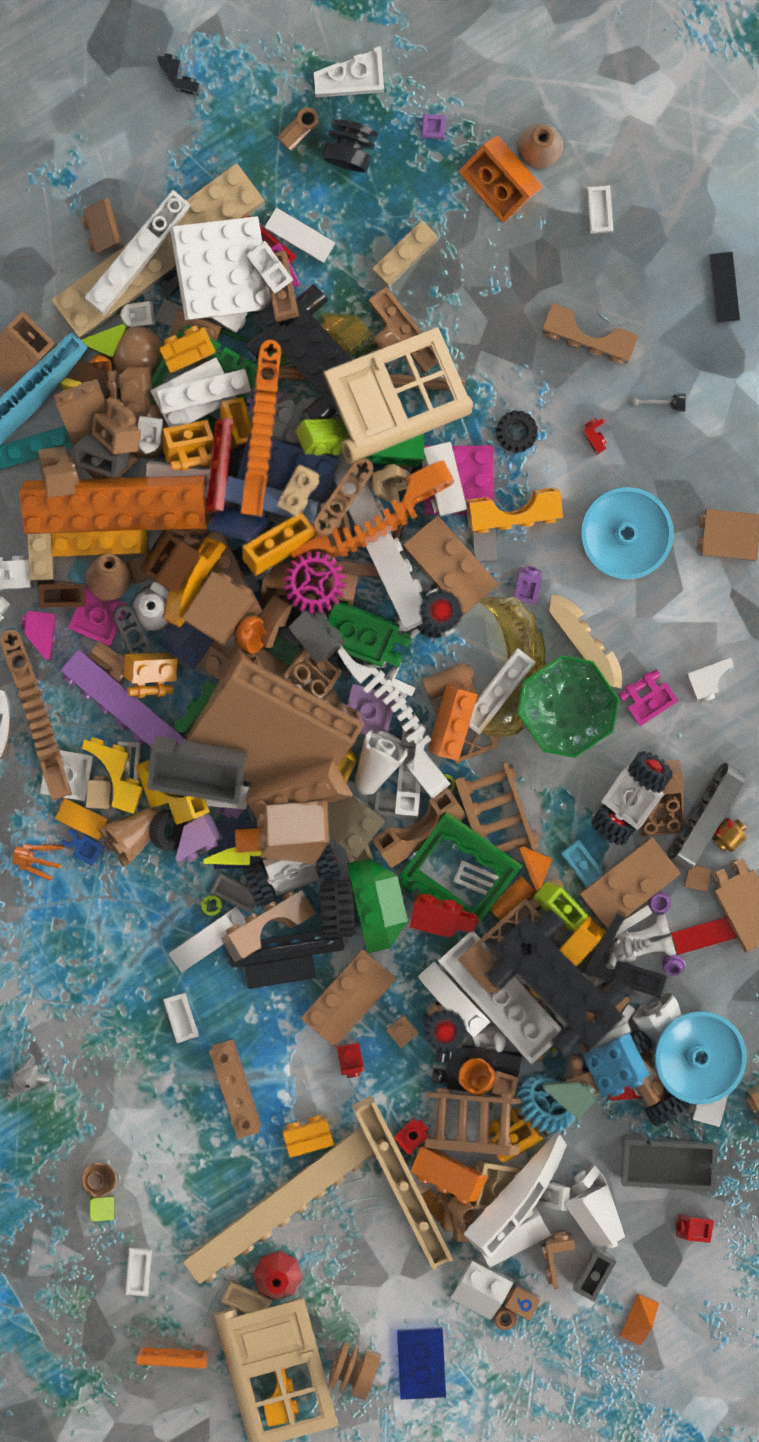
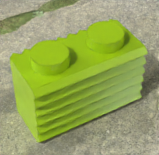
M343 419L303 420L295 430L306 455L312 453L316 456L326 453L341 454L343 453L341 448L342 441L351 439L346 426H344Z
M546 882L534 896L546 911L549 909L554 911L566 924L564 928L575 932L588 916L563 887L554 883Z

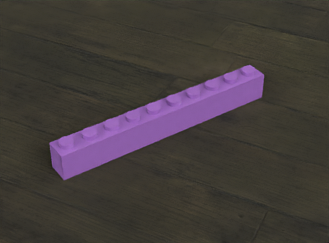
M78 649L61 669L64 673L62 678L72 686L75 683L82 688L80 691L82 695L90 701L94 698L100 704L97 707L106 715L112 713L117 718L115 722L124 730L127 728L131 729L135 733L132 737L142 745L146 742L152 747L156 736L177 739L178 744L181 743V740H186L136 696H128L127 689L81 650ZM223 807L220 811L229 819L233 816L238 819L245 809Z

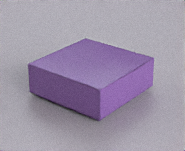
M423 114L421 138L444 140L446 115Z

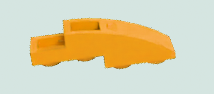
M206 537L198 549V552L201 554L184 579L182 586L179 587L176 593L169 590L164 614L166 622L181 627L185 622L183 617L203 587L201 583L208 576L209 571L226 548L222 542Z

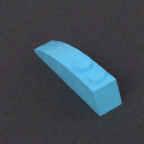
M73 332L69 333L0 398V445L47 400L87 349V346Z

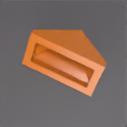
M260 828L235 830L236 853L261 851V848H258Z
M524 846L519 847L534 889L538 891L542 887L552 858Z
M637 1294L620 1337L642 1345L653 1327L659 1302Z

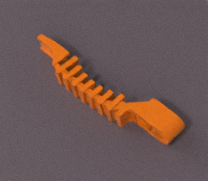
M274 340L265 341L261 345L258 354L255 384L256 395L253 404L255 406L252 414L254 417L251 424L253 428L250 433L252 438L249 441L250 450L247 457L249 461L246 463L248 472L245 474L241 514L262 516L281 356V347ZM268 348L272 349V357H269L266 352ZM268 370L273 374V378L265 380L262 378L261 372Z
M445 461L435 462L408 476L405 479L408 489L404 500L400 503L396 500L391 502L396 512L392 515L388 508L382 510L387 519L382 522L378 515L373 517L377 524L375 527L371 525L370 521L364 523L367 529L365 532L362 531L359 524L354 526L357 534L355 537H353L348 527L343 528L347 540L343 542L341 534L336 527L332 532L336 542L335 546H332L328 536H318L291 552L296 562H299L298 555H302L305 559L307 558V552L314 555L316 551L323 554L327 553L334 558L339 555L344 557L348 555V551H358L357 547L362 546L364 548L368 546V542L371 540L376 542L378 541L377 537L381 535L385 537L391 529L395 531L398 529V525L402 524L403 526L407 524L409 514L412 519L417 517L414 510L416 503L454 484V479Z

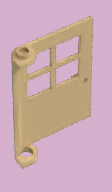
M438 327L323 372L351 439H346L341 443L342 452L348 465L452 421L464 418L472 412V399L467 396ZM431 346L441 371L420 379L410 353ZM405 356L415 381L395 389L384 363ZM443 375L454 401L433 409L423 383ZM418 386L428 411L407 419L397 393Z
M304 1298L237 1316L236 1308L214 1312L213 1315L248 1442H282L339 1426ZM307 1362L313 1387L287 1393L281 1369ZM276 1371L282 1395L256 1402L249 1378ZM315 1391L321 1416L295 1422L289 1398ZM284 1400L290 1424L264 1431L257 1407Z

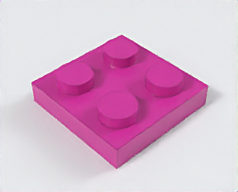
M86 586V607L76 608L68 628L111 646L118 631L113 620V611L119 605L128 606V604L118 599L101 601ZM124 610L120 611L121 616L118 619H123L125 615Z

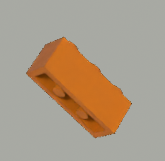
M446 685L427 751L441 757L459 761L478 694L467 689Z
M425 1146L420 1147L410 1171L417 1175L416 1178L419 1181L433 1183L438 1191L446 1194L450 1192L455 1195L457 1201L464 1204L478 1200L487 1179V1175L437 1149L425 1148Z

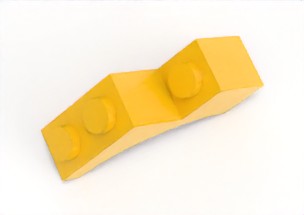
M91 737L90 741L84 740L82 749L98 757L109 771L113 783V802L111 807L135 814L143 787L138 786L140 781L128 777L126 781L122 780L130 756L129 753L125 752L126 748L113 744L112 748L104 746L103 740Z
M150 760L135 765L150 807L154 808L168 803L176 825L210 813L205 799L147 789Z

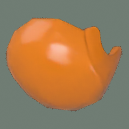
M250 616L242 619L236 627L234 633L235 642L249 654L257 653L263 647V643L260 640L261 636L266 634L263 621L257 616Z
M481 1058L469 1059L463 1063L459 1070V1083L472 1095L480 1096L486 1094L496 1082L495 1071L490 1064Z

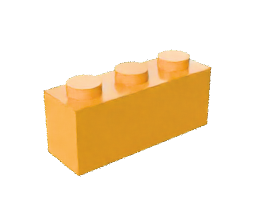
M301 512L298 516L290 518L243 547V560L254 575L257 576L292 555L291 552L301 545L314 539L315 529Z

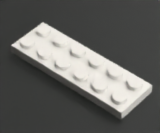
M471 931L439 959L438 962L531 1065L552 1046L549 1041L561 1028L515 977L496 995L493 992L488 994L458 961L469 948L480 940L477 934ZM485 943L481 944L488 952H491Z

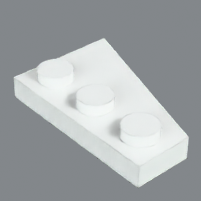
M381 46L363 55L362 53L356 55L353 59L343 63L339 62L314 72L316 97L384 93Z

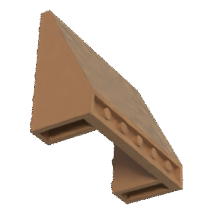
M239 647L185 741L248 751L244 780L248 783H253L333 759L337 766L355 742L364 726V722L358 710L339 701L336 707L262 668L258 656L249 654Z

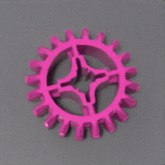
M316 551L315 558H311V553L307 552L306 560H304L302 555H298L299 564L294 560L290 562L294 570L291 568H286L285 570L287 574L291 575V577H283L284 582L290 583L284 586V591H292L287 595V599L296 598L292 603L294 607L302 603L300 607L302 612H304L306 606H309L310 614H313L314 607H318V612L321 614L323 613L322 606L324 605L329 611L331 610L329 602L331 601L337 605L339 601L335 596L343 597L344 595L342 591L338 590L346 588L345 583L339 582L345 579V574H337L341 572L342 566L333 567L337 562L335 558L327 562L329 558L327 553L323 559H320L319 551ZM319 565L328 571L316 573L309 566ZM303 569L307 579L296 589L295 579ZM310 575L312 578H318L320 580L318 585L319 590L317 587L314 588V585L312 587L310 586ZM333 577L334 587L330 594L326 596L322 586L329 578ZM313 592L320 600H309L301 594Z

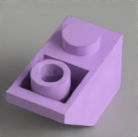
M210 814L202 815L184 826L176 855L178 862L187 861V863L196 860L200 857L198 853L203 850L208 852L218 846L217 842L223 839Z

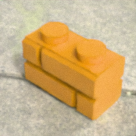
M194 326L184 331L186 336L177 339V336L174 335L164 340L165 345L160 347V351L171 373L216 353L204 327L198 330L197 326Z
M321 1114L309 1117V1122L300 1124L299 1121L286 1124L287 1128L283 1129L282 1132L290 1158L334 1145L327 1117L322 1118Z

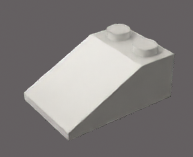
M216 357L151 390V393L159 407L156 391L225 373ZM233 396L162 415L169 427L189 424L220 408L222 401L237 397Z

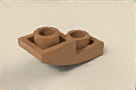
M273 596L259 617L263 621V626L266 630V634H263L260 638L265 648L273 647L278 628L286 626L292 608L291 604L279 596Z

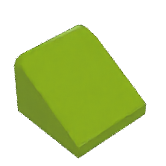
M91 1196L90 1222L114 1220V1196L101 1198Z

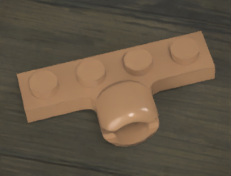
M387 287L368 300V304L385 324V329L375 335L372 340L376 351L423 333ZM431 346L410 353L412 359L424 374L438 364Z

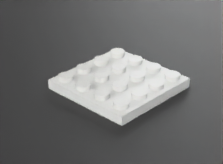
M258 217L173 226L170 228L185 320L260 311L272 302L268 284L246 255L262 243Z

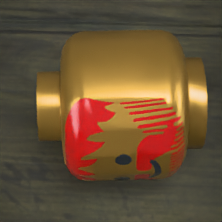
M727 818L718 826L714 833L713 841L724 852L727 850L734 852L747 840V836L744 833L747 828L740 820L737 819L734 822L732 819Z

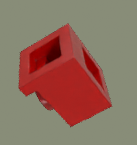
M413 1117L393 1135V1138L409 1155L429 1137L427 1132L429 1127L422 1119L417 1121ZM411 1131H415L418 1134L416 1139L409 1138Z

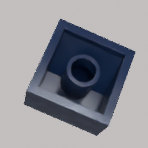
M235 504L234 508L225 505L223 511H220L211 520L207 528L250 543L272 530L274 522L268 520V514L262 513V516L241 514L242 506Z
M184 622L181 627L170 624L157 644L194 670L215 640Z

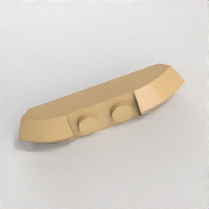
M551 594L548 613L584 660L594 661L611 687L622 688V673L615 654L611 651L604 655L603 651L606 649L598 639L593 640L589 634L592 630L584 620L582 622L578 620V618L584 615L583 611L570 600Z

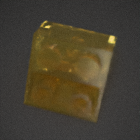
M323 313L321 315L322 327L331 336L333 335L337 339L336 342L351 356L372 339V332L357 315Z

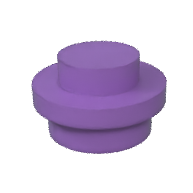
M658 891L648 899V907L655 914H664L670 909V897L664 892Z
M672 955L664 957L662 965L667 974L677 976L685 969L686 963L680 956Z

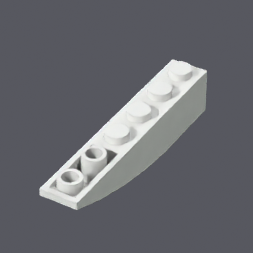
M172 190L85 296L86 302L105 316L170 235V228L179 223L191 204Z
M555 1133L546 1141L538 1153L531 1157L528 1164L515 1175L514 1179L505 1189L501 1190L498 1197L484 1209L483 1213L464 1233L469 1242L489 1259L523 1223L548 1187L567 1147L559 1133Z

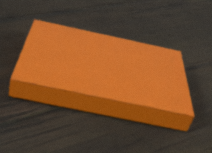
M141 1347L137 1355L138 1365L206 1368L209 1360V1352L203 1350Z

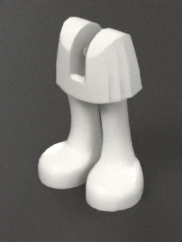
M660 914L657 916L656 923L651 927L631 933L625 930L615 937L625 936L629 937L632 941L634 938L645 940L659 935L670 934L665 914ZM667 936L661 940L651 942L649 947H644L643 950L639 949V952L634 951L631 957L624 959L622 962H635L638 956L658 951L665 952L668 956L676 955L672 937Z

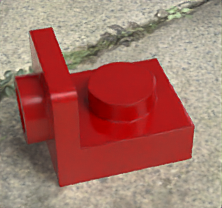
M597 418L592 419L585 424L586 429L582 432L596 455L607 449L605 447L607 442L601 432L596 433L595 429L605 423L603 418L599 421Z
M359 1042L337 1046L341 1074L347 1075V1078L361 1076L360 1072L364 1071V1064Z
M679 1214L675 1226L676 1237L687 1241L711 1243L714 1220Z

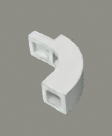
M236 906L171 951L169 955L181 973L223 945L224 943L221 938L227 935L225 930L237 923L239 927L246 923L244 916Z
M435 961L418 976L446 1010L451 1009L461 1015L465 1021L467 1031L473 1037L490 1023L489 1019L470 1001Z

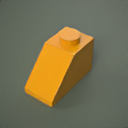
M240 397L222 401L220 405V419H234L230 452L245 449L249 432L251 433L253 427L244 399Z

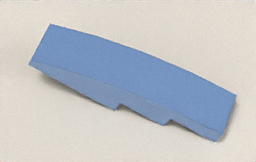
M228 477L224 501L242 505L244 480ZM266 487L263 511L287 519L294 517V514L277 505L284 491ZM307 499L306 507L302 513L309 523L313 525L319 502Z

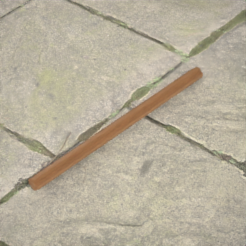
M279 366L278 379L308 381L296 367ZM265 370L261 372L262 378H273V374L270 371ZM389 374L394 387H401L415 381L413 375ZM437 377L423 383L425 389L449 391L444 377ZM461 379V382L465 389V380Z

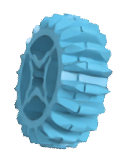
M546 1073L542 1075L536 1074L527 1078L524 1084L519 1087V1093L516 1098H521V1103H518L516 1107L521 1109L519 1115L526 1117L524 1122L529 1121L532 1124L531 1129L538 1127L539 1132L545 1130L547 1134L552 1132L557 1134L561 1130L566 1129L574 1120L575 1116L543 1088L545 1082H561L562 1079L557 1081L554 1075L548 1078Z

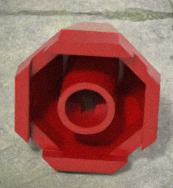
M281 1250L263 1255L253 1273L259 1293L275 1301L293 1296L303 1278L297 1258L289 1256Z

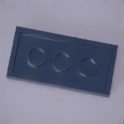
M250 432L236 476L241 480H245V474L248 472L246 463L249 461V458H247L248 451L250 450L249 441L252 438ZM270 439L272 442L269 449L270 459L268 460L269 468L266 473V487L284 491L297 466L302 465L320 475L315 490L310 492L308 498L326 503L339 458L327 454L316 456L312 453L306 455L302 447Z

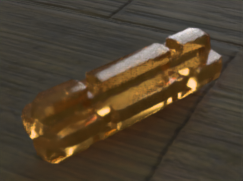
M427 1190L422 1194L425 1203L428 1204V1209L435 1219L441 1223L440 1226L444 1230V1208L440 1203H436L433 1192Z

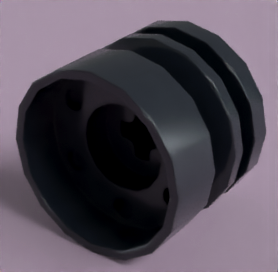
M334 119L331 127L335 130L329 131V136L336 140L337 143L328 142L325 144L322 159L346 170L367 173L371 156L364 152L363 149L373 150L375 148V144L371 141H377L378 133L366 125L355 121Z

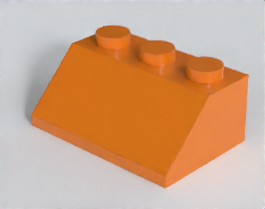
M498 135L486 142L458 171L503 223L543 188Z

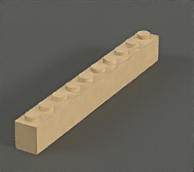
M361 1125L187 1256L183 1263L197 1282L201 1284L204 1281L206 1283L212 1281L217 1277L216 1272L223 1267L226 1270L236 1262L234 1258L242 1253L244 1256L254 1248L252 1244L259 1239L263 1242L273 1234L271 1232L272 1229L276 1226L281 1228L291 1220L289 1216L297 1212L300 1214L309 1207L308 1202L313 1198L319 1200L328 1192L326 1188L332 1184L337 1186L346 1179L344 1175L350 1170L354 1173L364 1165L362 1161L367 1157H376Z

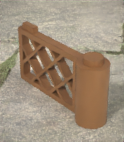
M462 662L422 679L436 716L439 712L437 703L442 701L447 684L467 690L470 689L471 692L477 694L471 679L475 675L470 664L466 666ZM489 723L486 726L487 731L491 727ZM476 733L473 742L464 740L465 743L471 746L468 754L459 757V761L455 760L456 764L499 747L497 743L501 741L499 734H488L492 744L485 747L475 744L478 733ZM473 747L479 748L478 750L472 752Z
M526 898L458 959L488 994L493 992L496 995L499 992L484 976V973L498 958L495 960L491 956L494 954L488 952L481 944L487 939H497L498 943L504 937L501 936V926L504 923L514 924L515 926L519 922L518 911L524 905L531 912V921L534 924L536 923L534 922V917L537 920L542 917ZM515 914L514 921L509 920ZM498 930V935H497V936H491L493 933H495V932Z

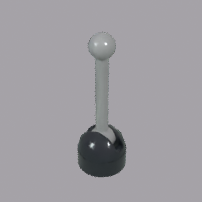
M686 393L674 394L670 400H639L638 398H632L630 403L634 407L639 404L670 405L674 411L685 412Z

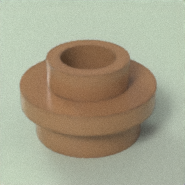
M506 1307L499 1308L494 1315V1323L501 1330H509L516 1324V1313ZM503 1314L509 1315L507 1322L501 1320Z

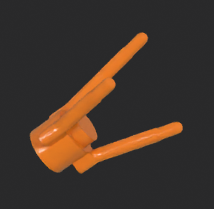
M24 844L23 847L16 846L12 863L19 865V869L27 870L51 881L53 879L51 876L29 865L37 863L59 869L62 865L34 858L35 853L31 852V850H63L65 846Z

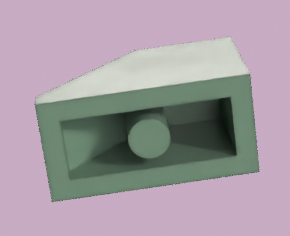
M579 1081L545 1082L543 1088L578 1120L597 1100L594 1095L596 1090L587 1082L581 1084Z

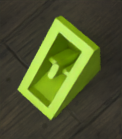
M121 324L81 339V341L88 349L113 358L118 342L126 330V326Z

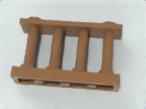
M504 762L502 763L503 771L471 782L469 780L465 781L464 777L455 779L461 801L473 831L485 839L489 833L522 822L527 834L526 836L497 845L496 847L504 853L530 844L532 850L537 849L536 844L540 842L536 831H531L513 780L517 778L513 765L508 766V763ZM505 779L508 780L512 792L478 804L477 801L472 803L470 794L474 793L473 790ZM515 800L519 814L487 825L479 823L477 816L481 815V812Z
M234 1038L212 1045V1050H209L237 1138L241 1139L259 1133V1127H262Z
M436 1088V1092H428V1097L438 1098L437 1130L434 1138L425 1139V1148L509 1156L519 1154V1145L511 1144L509 1131L511 1104L521 1103V1098H514L513 1093H500V1097L450 1093V1088ZM447 1099L459 1100L458 1132L455 1139H448L446 1134ZM468 1100L480 1101L479 1137L476 1138V1141H469V1136H467ZM490 1102L502 1103L500 1139L497 1140V1143H490V1138H488Z

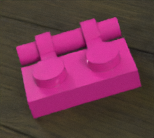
M657 669L651 673L646 672L642 675V679L633 685L631 683L625 686V690L618 694L623 702L630 697L633 699L634 703L627 708L639 726H642L678 702V699L666 682L660 686H657L655 680L661 677ZM649 686L651 692L640 698L637 692Z

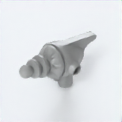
M625 936L614 937L605 955L609 956L605 966L608 969H614L617 960L623 961L631 957L634 951L639 952V949L643 950L644 947H649L650 941L648 939L644 941L642 939L637 940V938H634L632 941L629 937Z
M30 1055L14 1073L12 1084L7 1090L8 1094L5 1095L6 1101H11L12 1098H16L21 1092H27L31 1088L36 1087L38 1082L49 1083L50 1076L38 1073V1067L33 1064L35 1060L34 1055Z

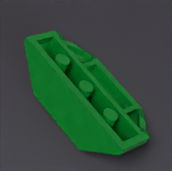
M370 858L347 863L368 953L391 948L408 922L398 876Z

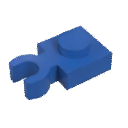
M69 829L67 832L73 836V841L69 843L66 840H62L61 843L66 847L73 846L76 848L73 855L93 866L105 846L86 834L82 839H79L78 834L74 830Z

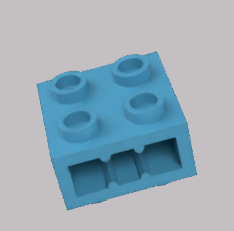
M629 1033L582 1055L602 1097L609 1094L615 1097L625 1092L624 1087L630 1086L633 1089L643 1084L642 1079L649 1075Z

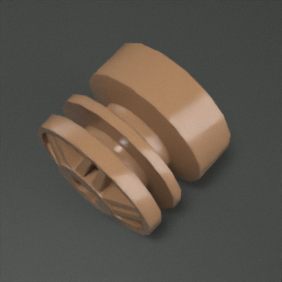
M344 1341L334 1357L329 1372L328 1387L334 1389L337 1381L340 1380L339 1391L343 1392L349 1383L352 1385L351 1396L366 1400L380 1363L381 1354L367 1349L362 1358L357 1357L359 1346L355 1345L352 1353L349 1354L350 1343Z

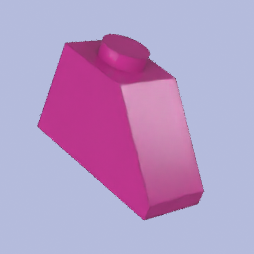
M27 611V615L22 617L21 629H25L24 634L44 659L52 660L57 614Z

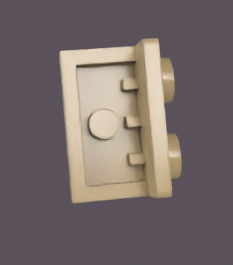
M298 465L277 505L298 516L299 512H302L306 507L307 498L310 492L315 490L320 475L308 467L305 468L302 465Z
M387 465L383 470L372 473V490L375 495L390 503L394 500L400 503L398 491L408 488L405 479L411 473L397 465Z

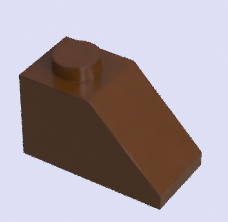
M37 581V604L39 608L86 607V584L67 581Z

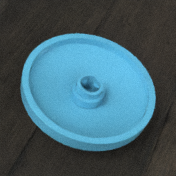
M633 487L616 488L601 495L587 510L581 526L582 545L590 562L602 573L617 579H637L655 571L667 558L673 543V523L664 504L653 494Z
M692 1011L673 1019L661 1032L654 1050L655 1070L662 1085L675 1097L692 1104H709L728 1096L740 1083L747 1062L746 1046L738 1029L726 1018L708 1011Z

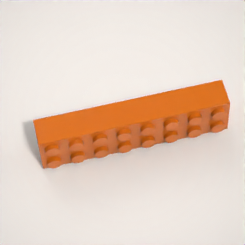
M206 475L78 479L79 485H75L76 494L55 497L47 496L44 480L24 481L19 489L24 534L206 529L210 520V512H206L208 494Z

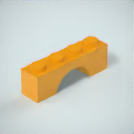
M556 487L533 490L527 504L521 509L511 512L498 509L489 497L466 500L468 527L473 531L475 530L476 533L489 532V528L498 527V530H507L516 524L527 527L534 525L536 521L554 523L557 518H563L560 490Z
M148 531L51 533L53 557L148 554Z
M288 1367L281 1369L286 1391L291 1393L294 1391L292 1378H287L286 1369H289ZM276 1371L274 1373L277 1379V1386L274 1392L266 1399L282 1395ZM289 1398L295 1421V1414H299L297 1400L292 1401V1398ZM284 1400L263 1405L268 1427L290 1423Z

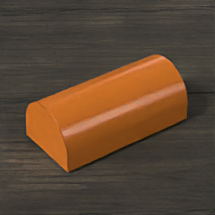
M520 876L499 896L490 910L501 921L525 898L529 901L537 892Z

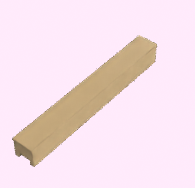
M373 1096L352 1105L354 1113L432 1270H436L437 1266L447 1261H453L452 1255Z

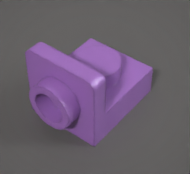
M532 566L519 567L514 601L530 604L537 603L542 571Z

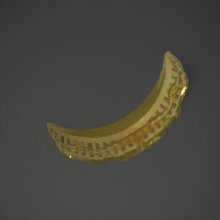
M513 596L480 597L479 602L487 607L498 621L506 643L507 658L509 659L518 647L535 660L536 663L483 730V735L507 737L519 734L524 729V723L517 714L523 681L546 666L545 642L543 634L538 631L535 624L537 619L533 612H529L520 602V599ZM541 676L537 681L541 682L545 677Z

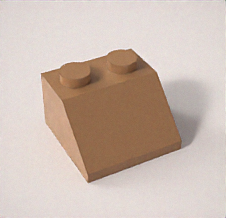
M109 198L102 199L84 208L85 215L81 216L85 230H90L91 238L87 239L91 252L96 251L97 256H102L123 248L121 235Z

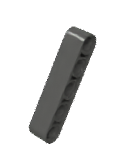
M723 763L719 766L668 852V857L672 862L685 870H691L696 865L741 790L746 779L744 773L728 763Z

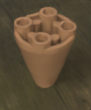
M534 123L526 127L518 140V153L522 162L536 169H544L555 165L563 150V139L559 131L546 123ZM538 136L540 138L546 137V141H539Z
M104 554L96 558L89 565L86 571V584L89 591L101 601L115 600L122 597L130 588L131 572L128 565L122 559L113 554Z
M156 807L148 808L111 822L99 829L100 834L106 840L104 842L105 846L111 853H117V859L123 867L133 862L151 840L150 825L154 816L160 812Z

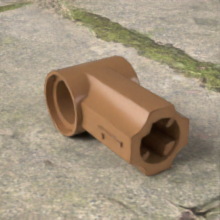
M308 107L303 108L298 113V116L277 137L291 152L311 131L317 128L319 118L316 111ZM304 115H313L315 118L314 122L311 125L303 124L302 118Z
M99 641L88 657L106 669L109 675L124 684L127 680L124 677V656L117 654L106 644Z
M454 1197L448 1204V1210L453 1214V1238L457 1242L467 1243L469 1240L464 1233L474 1223L473 1221L478 1216V1210L470 1202L464 1204L457 1201Z

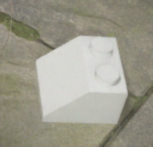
M471 1257L450 1298L491 1320L506 1298L513 1280L509 1276Z

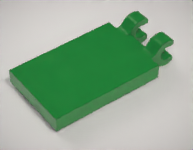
M340 601L337 605L333 604L327 620L340 632L342 639L345 641L342 647L348 655L380 667L383 666L384 661L400 667L403 654L392 651L396 642L409 647L412 638H410V633L398 631V623Z

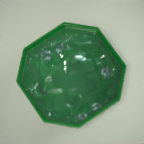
M561 655L523 681L517 714L543 752L576 758L614 732L620 700L594 661Z

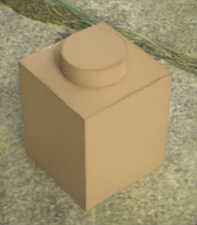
M94 776V780H88L86 808L111 809L113 783L112 781H107L108 776Z

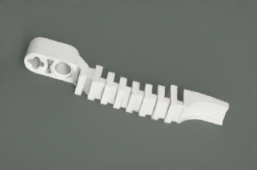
M341 646L337 651L347 668L360 684L371 673L374 675L363 686V690L368 693L380 682L381 685L373 692L374 695L379 698L387 690L389 693L382 698L383 702L387 705L394 699L395 702L390 707L394 713L399 708L402 709L396 715L401 722L404 718H408L401 726L405 732L412 728V731L405 735V739L409 743L413 740L415 748L413 759L406 766L428 794L434 798L451 784L424 751V745L431 741L427 733L423 736L426 730L422 723H418L419 718L415 714L412 715V708L409 705L406 706L405 703L407 701L403 696L400 697L398 695L400 693L399 690L391 686L392 682L389 679L384 678L385 674L382 670L378 671L374 666L358 664Z

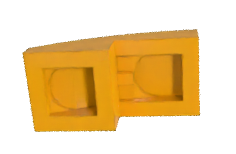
M66 798L55 817L60 822L97 840H100L102 836L99 829L104 827L109 821L104 816Z

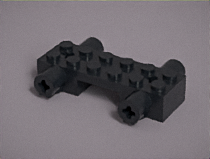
M312 284L296 298L299 312L298 317L277 322L272 302L259 312L253 320L260 331L245 346L258 360L261 345L267 340L276 341L281 347V353L295 365L320 395L317 400L304 410L311 420L330 419L336 413L343 419L323 372L353 361V359L312 316L328 302V299L315 284ZM286 321L290 322L288 326H286L283 323ZM268 348L266 352L269 354L272 352V349ZM373 349V350H372L371 352H369L368 354H371V353H373V352H376V350Z
M549 909L535 924L527 916L522 918L490 950L498 960L484 973V976L499 991L514 977L522 984L526 983L557 1015L556 1018L564 1026L549 1042L559 1054L566 1058L580 1043L587 1050H592L625 1017L616 1007L631 993V990L621 979L614 976L599 991L551 942L566 924L554 911ZM521 944L523 946H528L529 955H527V953L524 955L521 954ZM587 1011L588 1013L592 1012L594 1014V1021L591 1020L588 1022L586 1020V1018L588 1017V1015L586 1014Z

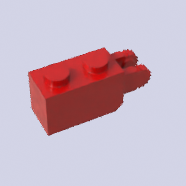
M423 894L418 895L414 902L410 928L450 938L455 935L457 930L463 932L473 931L478 924L479 918L474 913L471 914V912L463 911V905L458 904L454 900L443 901L435 899L432 895Z

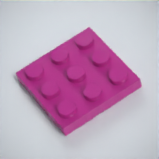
M452 446L465 502L468 499L489 497L493 500V446ZM434 495L424 499V515H439V512L434 513L431 500L435 499ZM467 511L451 515H467Z

